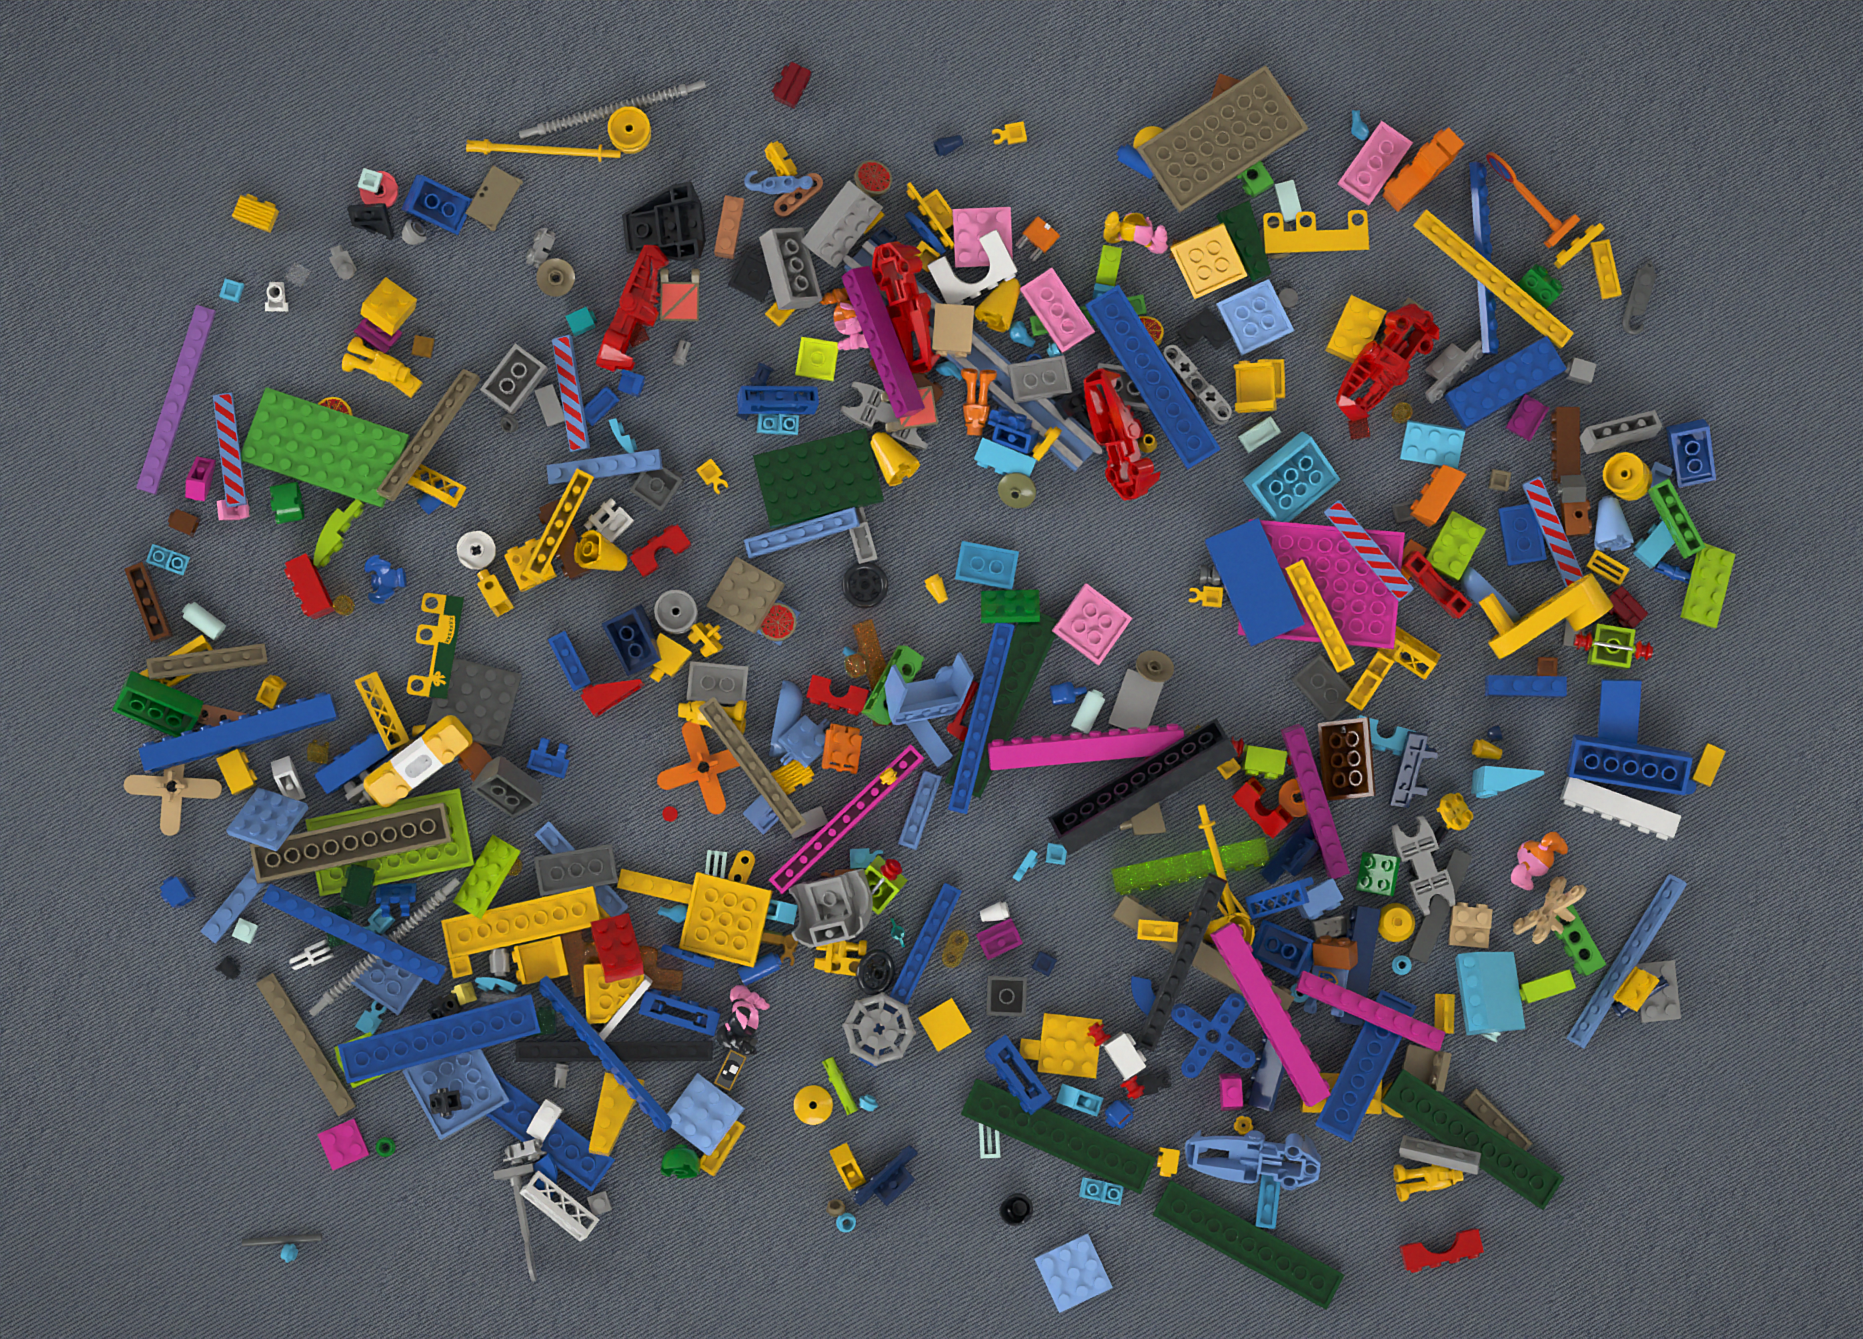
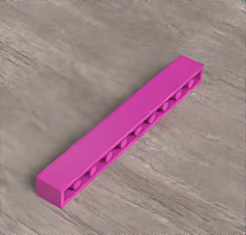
M1167 724V727L1161 728L1157 725L1148 726L1147 729L1130 727L1127 731L1110 729L1109 732L1105 733L1096 730L1090 731L1089 734L1073 732L1070 733V736L1053 734L1049 738L1032 736L1031 739L1023 740L1021 737L1012 738V741L995 739L992 743H988L989 767L991 770L1153 756L1183 738L1184 730L1178 724Z
M910 744L785 863L769 881L782 894H785L791 886L806 874L924 761L922 755ZM891 767L894 771H897V779L892 784L881 783L882 780L879 776L886 769Z
M1229 922L1212 932L1210 936L1306 1106L1312 1107L1331 1095L1328 1090L1330 1086L1324 1078H1321L1319 1074L1320 1068L1315 1061L1312 1062L1309 1056L1311 1054L1309 1048L1305 1044L1303 1045L1299 1039L1301 1038L1300 1032L1296 1027L1293 1028L1290 1023L1292 1020L1291 1016L1281 1007L1282 1001L1279 995L1272 991V983L1268 976H1264L1261 969L1263 967L1260 961L1253 957L1251 945L1248 941H1244L1241 927L1238 924L1235 925V923Z

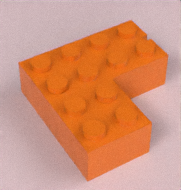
M1449 127L1445 131L1441 129L1434 135L1430 144L1427 142L1419 149L1420 151L1411 162V166L1407 164L1401 169L1397 179L1393 177L1387 182L1383 188L1385 192L1382 196L1399 212L1454 161L1465 143Z

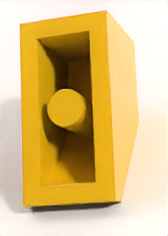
M847 1142L829 1151L849 1191L866 1183Z

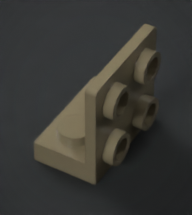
M1408 1044L1402 1069H1405L1434 1090L1444 1092L1452 1054Z

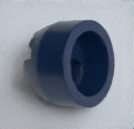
M1499 725L1493 726L1488 730L1487 736L1490 740L1495 742L1503 740Z

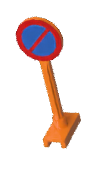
M1489 152L1486 155L1490 166L1506 181L1513 183L1516 190L1549 223L1548 226L1554 232L1544 242L1548 248L1553 247L1580 221V218L1574 214L1562 223L1542 205L1524 184L1516 179L1512 168L1500 156L1493 152Z

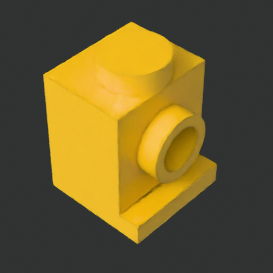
M1159 1147V1151L1162 1152V1155H1158L1157 1159L1160 1175L1171 1177V1174L1177 1173L1180 1150Z

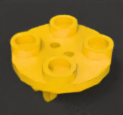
M1449 793L1440 799L1439 807L1436 810L1441 813L1443 820L1447 823V829L1452 828L1460 831L1467 828L1470 821L1473 820V813L1468 809L1463 796L1460 793Z

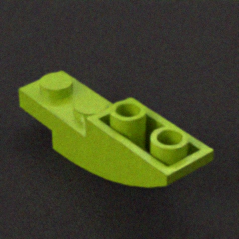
M355 499L344 513L337 508L325 524L314 553L313 564L317 568L325 567L331 560L330 556L333 552L337 553L344 544L342 542L345 539L339 534L341 532L345 533L351 526L350 522L353 518L357 519L364 511L362 508L365 505L359 500Z

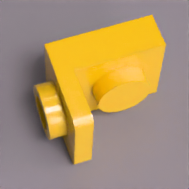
M269 675L263 681L255 700L273 709L287 683L278 676Z

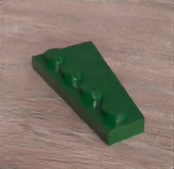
M1250 201L1218 213L1216 218L1220 224L1224 223L1252 282L1269 276L1271 270Z

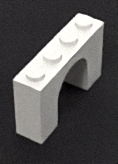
M997 229L979 238L990 261L989 272L981 281L967 283L960 280L953 272L946 256L927 265L947 304L961 305L964 303L963 299L969 296L973 299L981 295L980 291L986 287L988 290H991L999 285L998 281L1002 279L1008 281L1016 277L1015 273L1018 270Z

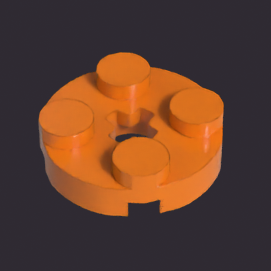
M1291 779L1281 786L1278 793V803L1293 817H1302L1307 815L1304 802L1302 800V802L1298 801L1295 803L1294 797H1292L1293 794L1301 793L1296 779Z

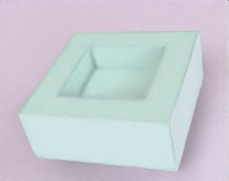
M363 168L358 188L377 193L383 174Z
M239 918L232 936L251 944L259 926Z

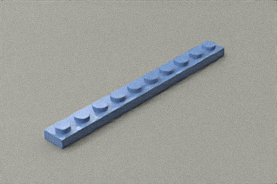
M1671 874L1667 876L1566 1039L1583 1049L1586 1047L1614 1002V994L1637 965L1686 887L1687 883Z

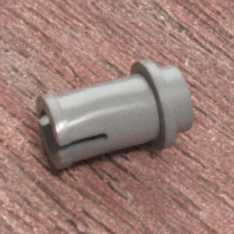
M679 340L675 356H672L674 364L683 366L687 362L686 356L691 346L689 342L685 343L684 340Z
M557 1063L556 1067H554L556 1072L553 1087L566 1088L567 1071H570L568 1064Z

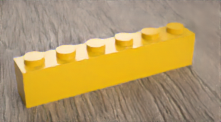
M578 468L576 469L522 575L537 583L541 582L594 479L593 476Z

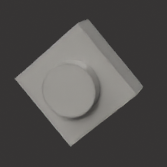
M606 1191L587 1197L594 1216L612 1210Z

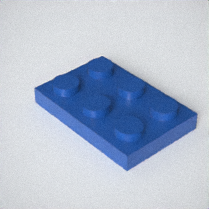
M1524 504L1499 508L1498 515L1507 566L1547 560L1542 531L1531 505Z

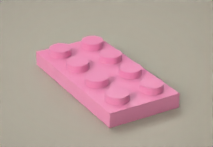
M1381 121L1344 173L1338 185L1369 206L1413 142Z
M1050 268L1020 288L1021 293L1062 354L1095 333L1053 268Z

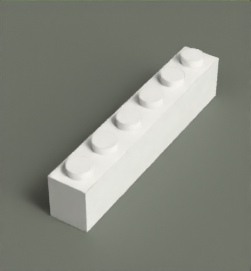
M1567 777L1560 797L1567 806L1575 808L1578 805L1583 807L1582 811L1590 814H1594V812L1600 813L1601 818L1610 821L1613 818L1620 821L1619 824L1623 826H1636L1638 831L1649 834V831L1656 833L1657 838L1666 841L1668 838H1674L1681 819V815L1577 778Z

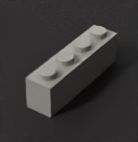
M1652 410L1589 426L1579 438L1586 454H1591L1653 438L1663 426L1656 411Z

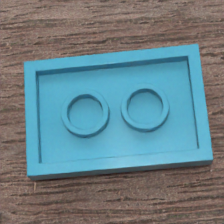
M1407 420L1400 459L1439 466L1444 464L1458 469L1465 430Z

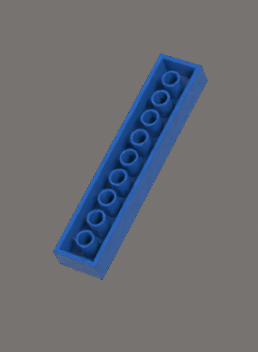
M322 692L316 694L314 699L309 700L305 697L295 700L296 704L293 705L288 703L277 705V709L272 711L269 708L257 711L258 715H241L237 721L228 719L219 722V726L206 725L200 727L198 732L192 730L182 732L181 736L177 738L168 736L162 738V742L159 743L154 741L143 743V747L138 748L144 771L154 773L339 720L334 697L331 694Z

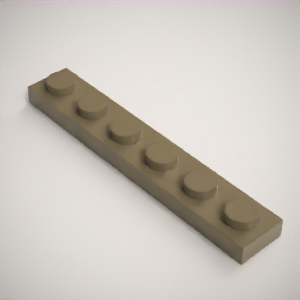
M265 643L146 659L149 680L268 663Z

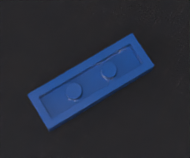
M566 631L549 638L548 641L573 691L575 692L591 684Z

